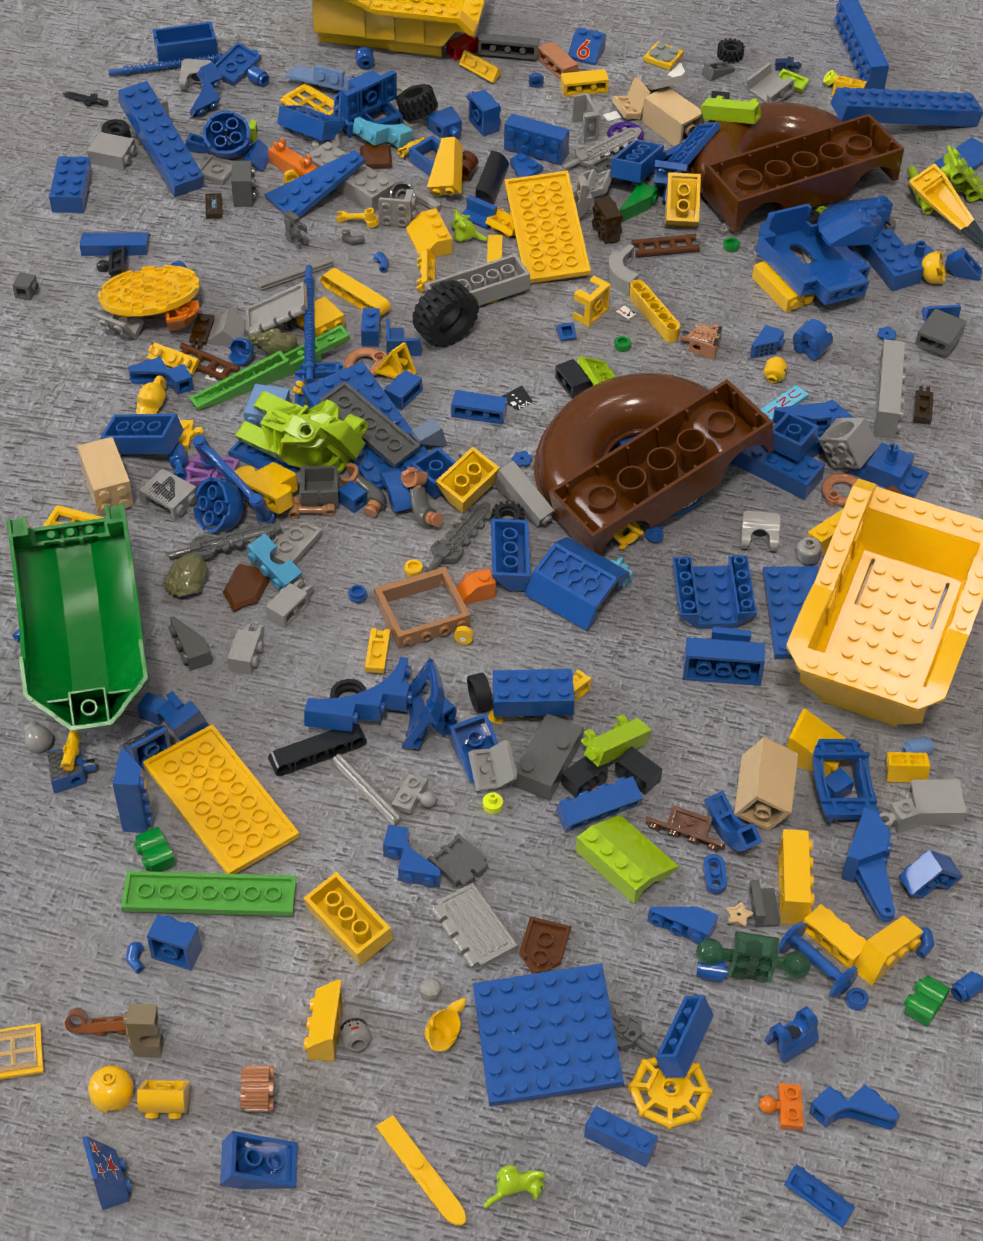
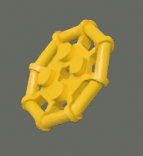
M655 1057L639 1061L640 1065L631 1083L628 1084L627 1089L631 1092L640 1118L645 1117L666 1127L667 1130H672L673 1127L693 1121L698 1122L702 1119L701 1115L709 1098L713 1096V1090L709 1087L701 1069L702 1065L699 1062H692L686 1077L665 1078L662 1070H659L660 1068H654L658 1066ZM648 1072L651 1075L648 1082L641 1083L645 1073ZM692 1075H695L699 1087H695L691 1083L690 1077ZM672 1085L675 1092L668 1093L664 1087L669 1088ZM640 1091H646L648 1094L649 1102L646 1105ZM693 1095H700L694 1108L690 1101ZM653 1107L659 1108L667 1112V1117L660 1115L652 1111L651 1109ZM683 1109L688 1112L687 1114L672 1118V1113H679Z

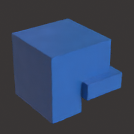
M173 691L166 695L169 700L156 709L166 725L180 741L209 726L200 710L191 700L184 705Z

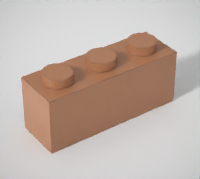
M553 41L538 47L537 60L557 78L561 79V73L578 72V63Z

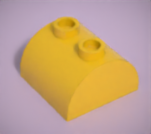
M144 1080L137 1090L139 1113H145V1118L149 1119L158 1118L159 1113H168V1118L170 1119L182 1118V1113L186 1114L188 1110L190 1080Z

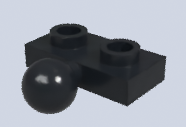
M123 246L111 250L109 261L100 260L96 265L99 272L108 271L111 277L126 272L128 253L126 247Z

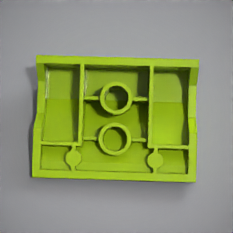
M621 815L592 825L576 839V852L633 904L638 901L643 891L655 881L662 882L679 868L673 860Z

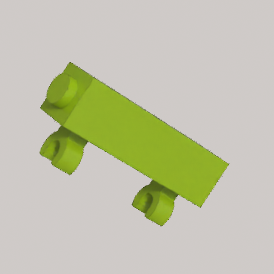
M718 95L716 98H707L701 105V113H703V119L756 124L761 117L759 99L752 98L751 101L724 99V96Z
M621 714L616 717L619 722L613 724L614 729L599 736H596L592 729L584 731V734L587 735V737L581 739V742L587 746L584 755L599 767L620 757L631 746L637 749L646 745L652 729L639 718L628 722L626 716Z

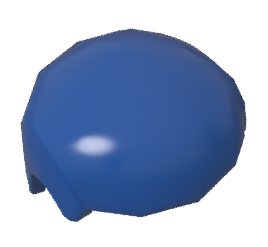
M235 338L228 347L231 351L229 359L238 366L245 365L253 358V345L246 338Z

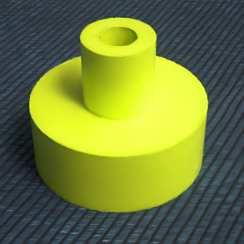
M830 70L823 78V83L827 86L834 85V80L838 74Z
M488 793L483 797V809L485 812L497 814L502 810L503 798L498 793Z

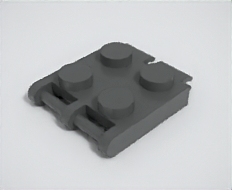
M457 834L452 842L447 846L443 845L437 854L429 856L427 860L438 867L441 874L454 886L460 885L465 887L475 880V876L478 877L485 872L489 865L486 863V857L460 834Z

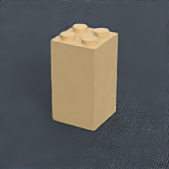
M668 86L644 97L642 123L674 146L684 142L698 124H704L701 109Z
M113 437L78 445L77 449L82 473L98 516L106 514L104 505L110 507L124 503L125 509L133 507L130 481Z
M765 737L744 753L741 758L734 815L754 823V825L770 831L792 813L798 753Z

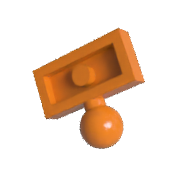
M779 1083L777 1086L778 1101L770 1095L763 1096L759 1101L760 1110L766 1114H771L778 1110L779 1129L802 1131L804 1128L801 1085Z

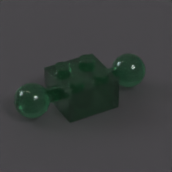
M736 931L731 949L723 948L721 943L713 938L702 940L696 948V956L700 963L713 966L721 961H728V976L736 979H751L760 983H771L775 969L784 970L788 977L798 980L806 977L811 969L809 958L802 952L794 951L786 955V957L778 956V937Z

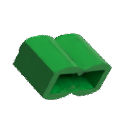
M158 826L135 836L136 843L133 845L137 855L142 854L143 858L141 861L146 871L161 872L176 865L173 853Z
M926 975L923 980L919 979L914 987L916 991L914 995L909 994L903 1004L906 1006L904 1014L928 1027L945 1002L951 988Z

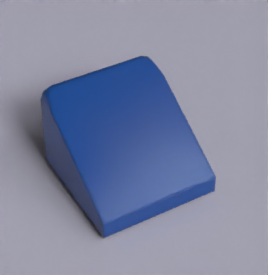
M574 322L557 324L556 332L560 341L577 339Z

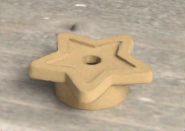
M742 902L736 907L726 908L730 915L729 924L733 923L737 926L742 925L746 927L747 919L753 916V912L746 910Z

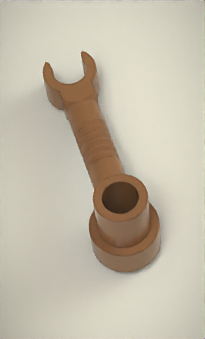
M293 497L294 504L288 510V517L291 519H297L299 514L306 513L323 514L329 517L335 516L334 504L315 507L302 506L299 497Z

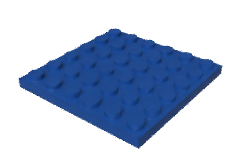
M602 963L473 983L489 1106L624 1086Z

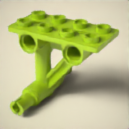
M948 145L949 152L943 157L945 166L941 170L945 173L948 180L951 179L952 182L950 183L955 191L964 192L968 201L973 202L979 198L983 199V185L981 186L983 182L978 175L975 176V171L971 166L968 167L964 157L960 158L959 151ZM910 166L907 169L910 177L909 181L918 175L915 166ZM912 189L916 202L921 206L925 215L931 214L933 208L923 201Z

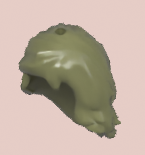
M272 328L263 333L249 334V340L252 342V345L258 346L262 351L267 352L268 355L278 351L285 354L297 346V339L293 333H281L278 328Z
M188 553L182 556L171 566L170 571L163 579L162 586L167 589L166 592H171L172 596L185 597L186 595L201 593L208 571L206 561H204L202 556L195 553Z

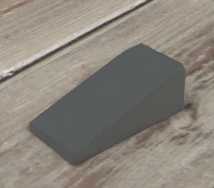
M727 62L704 64L702 75L709 81H713L734 72L735 68Z

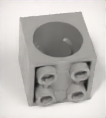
M836 418L818 439L832 468L860 469L879 447L866 418Z

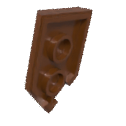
M367 142L360 147V155L365 159L366 166L371 169L392 168L391 146L385 143L374 146Z
M240 563L229 579L223 595L229 602L232 611L235 612L250 604L252 606L257 604L271 579L268 576H264L259 568Z
M530 916L519 954L532 974L546 972L561 964L572 926Z

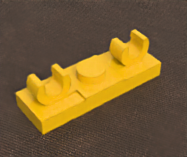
M464 50L459 65L492 83H496L497 78H500L502 73L500 68Z
M427 248L423 249L422 256L417 258L419 262L417 267L422 275V278L416 281L419 285L416 286L419 292L425 291L424 283L435 280L436 259Z
M155 342L148 350L147 358L149 360L161 357L164 364L170 368L185 364L191 376L194 375L200 362L198 358Z

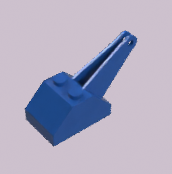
M865 807L850 846L841 879L852 883L858 881L879 918L884 922H890L895 914L886 869L893 843L889 842L891 833L878 812Z

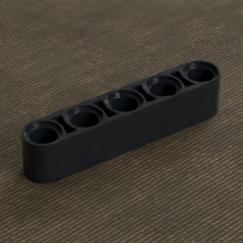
M354 724L352 732L330 730L276 749L268 755V760L277 776H284L329 760L337 754L342 755L359 749L366 744L367 739L360 725Z

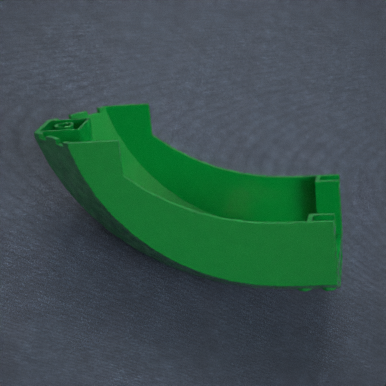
M124 503L110 507L104 505L106 518L30 528L26 516L16 520L6 519L21 645L19 664L24 698L70 731L113 725L148 680L142 619Z

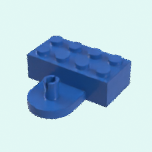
M889 228L879 231L878 237H874L873 244L860 245L859 252L889 289L895 291L921 283L924 270L921 265L922 259L927 254L934 252V250L922 240L905 246L893 230Z

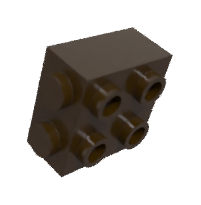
M610 196L595 199L592 208L594 219H592L593 228H596L598 236L603 240L604 244L620 241V234H622L621 221H623L622 212H619L616 202H613Z

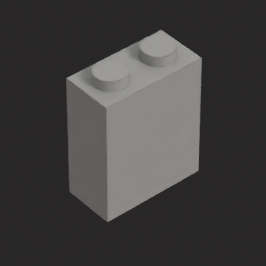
M99 132L89 146L87 155L90 157L91 164L124 170L130 164L133 155L136 154L137 146H135L133 138Z
M960 779L910 781L908 796L919 812L916 825H963L965 816H968L969 809L968 805L964 802L965 789L961 787Z

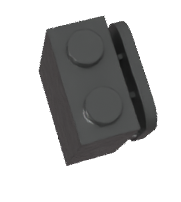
M935 308L918 331L915 344L947 357L958 345L959 339L964 333L966 321Z

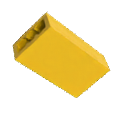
M766 261L753 266L752 278L785 312L813 302L814 294L800 297Z

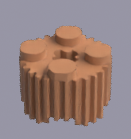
M247 1065L246 1068H241L240 1109H245V1112L273 1111L274 1098L269 1097L274 1096V1082L270 1081V1079H274V1066Z

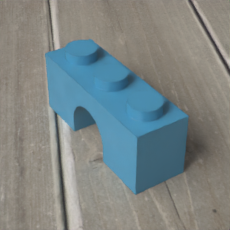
M264 533L247 546V558L251 563H255L259 567L260 572L264 576H268L272 580V584L276 589L281 590L289 583L294 584L298 579H301L302 571L290 559L283 564L272 562L271 558L276 555L277 545Z

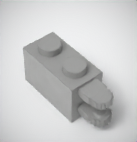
M298 579L294 584L289 583L279 591V594L273 600L267 603V619L285 629L309 606L308 597L311 595L314 587L309 584L303 588L304 581L302 579Z
M246 623L244 630H237L227 658L229 671L252 674L253 668L258 665V654L263 651L264 641H261L264 631L263 625H258L256 632L252 631L251 623Z

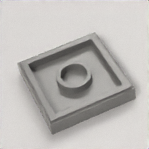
M210 155L200 166L204 180L224 186L232 174V161Z

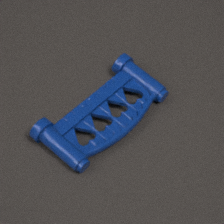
M196 435L193 438V445L201 456L200 460L203 466L208 469L216 468L225 479L230 480L239 488L244 499L254 509L259 524L260 522L274 524L276 515L269 509L262 495L254 493L217 452L212 450L203 435Z

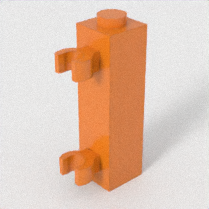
M280 138L279 143L274 141L273 146L268 149L269 162L284 172L294 169L299 177L318 168L312 164V157L306 154L305 159L286 147V140Z

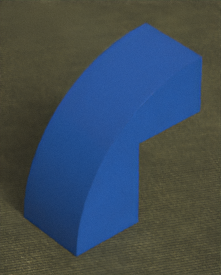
M395 467L379 471L382 486L387 488L391 509L398 512L412 508L408 488L402 483L400 470Z

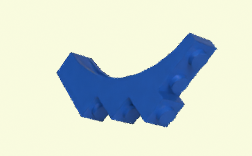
M400 657L397 667L381 683L366 691L340 698H308L304 710V726L352 732L354 724H358V719L380 721L381 714H385L386 709L407 711L408 703L412 704L413 692H410V683H408L412 668L408 666V658Z

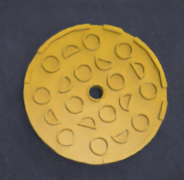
M155 265L141 267V271L132 272V270H129L111 278L102 285V291L98 292V298L104 310L110 314L121 315L123 318L154 315L170 310H178L180 306L191 302V299L199 292L200 283L195 272L185 267L164 265V268H155Z

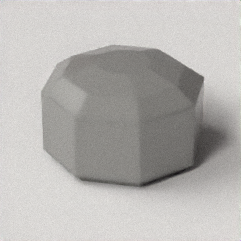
M433 977L424 979L420 984L422 997L429 1001L438 999L442 993L440 981Z

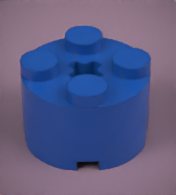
M816 319L807 320L793 335L794 350L797 353L808 355L811 360H816L832 344L833 336L831 332L828 333L826 331L827 326Z

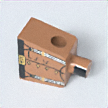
M695 324L693 332H682L681 341L690 342L689 351L691 353L715 360L723 326Z

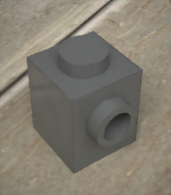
M22 272L18 274L12 285L15 298L30 301L39 289L36 275Z

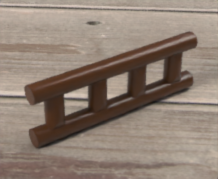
M696 234L631 240V244L638 246L639 249L635 250V257L700 251L699 244L693 245L692 242L696 240ZM684 241H685V242H686V245H687V246H677V243H676V242H684ZM670 243L671 247L661 248L660 244ZM654 244L655 249H645L644 245Z
M185 343L180 344L182 353L187 355L189 353L196 355L195 358H198L200 362L203 359L211 362L207 367L198 364L197 371L221 381L228 378L231 371L236 373L240 371V366ZM217 365L225 368L221 373L213 370Z

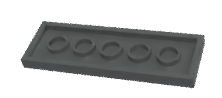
M346 381L319 399V403L330 400L340 407L339 419L342 421L349 414L366 420L368 422V429L362 437L363 441L393 468L399 466L420 449L419 443Z

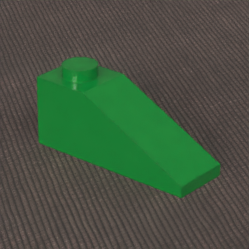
M640 182L620 208L623 214V221L621 222L649 210L653 204H656L659 198L657 194L658 187Z

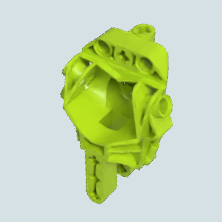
M262 391L253 405L256 410L265 414L260 422L262 428L243 421L235 434V438L242 443L271 455L290 466L301 468V466H338V473L344 470L349 460L357 459L366 443L362 437L368 429V422L353 414H349L344 421L340 420V407L330 400H325L309 409L307 405L302 407Z

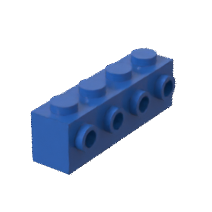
M633 776L629 778L621 777L611 785L603 784L597 787L595 791H584L576 798L561 800L557 806L556 813L565 833L636 807L640 805L643 797Z
M705 995L685 996L656 1055L658 1066L661 1068L665 1078L686 1077L714 1016Z

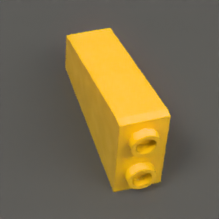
M455 137L441 139L427 184V188L434 196H453L462 192L463 145Z

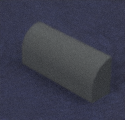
M481 33L478 39V54L537 60L540 38Z

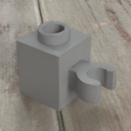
M907 798L891 803L889 813L883 812L879 815L882 820L887 821L885 825L888 829L893 826L896 833H900L916 827L919 812L912 800Z

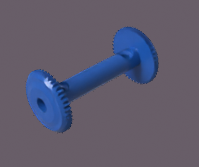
M804 922L796 923L782 937L779 943V951L785 953L793 948V946L796 947L802 955L836 982L830 991V996L833 998L840 997L856 980L858 968L853 966L844 973L840 972L832 962L801 938L806 931L807 925Z

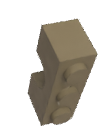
M129 1003L128 1012L124 1013L123 1025L127 1026L126 1037H129V1048H132L134 1057L161 1058L164 1036L162 1027H157L159 1019L157 1004Z

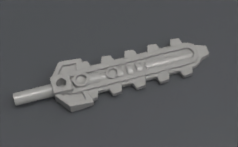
M624 127L622 132H613L612 137L605 136L603 137L604 141H595L591 147L588 145L579 146L575 151L576 159L563 164L561 168L563 171H566L578 164L580 167L588 168L590 164L600 160V157L610 156V152L617 153L620 147L625 148L633 140H638L642 130L640 128Z

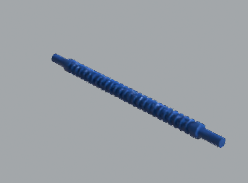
M220 53V55L216 54L215 56L212 54V56L208 55L207 57L204 55L203 57L199 56V58L195 56V58L191 57V59L210 60L215 63L224 54ZM184 58L182 60L178 59V61L175 59L174 61L169 60V62L165 60L164 63L163 61L161 63L157 61L156 64L154 62L152 64L148 63V65L144 63V65L139 64V66L135 65L134 67L133 65L131 67L123 66V68L111 69L108 72L109 76L121 74L127 76L135 72L138 74V72L143 73L145 71L147 73V71L151 72V70L155 72L156 69L158 71L160 69L164 70V68L168 70V68L172 69L175 67L176 69L177 67L181 68Z
M307 265L306 276L304 277L308 300V309L305 310L304 369L306 371V382L310 384L313 382V371L315 370V303L312 266Z

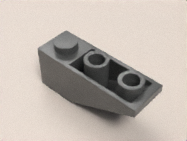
M174 616L170 617L171 625L168 626L171 637L175 636L176 638L174 642L177 650L182 652L180 655L183 664H187L190 671L211 665V652L205 638Z

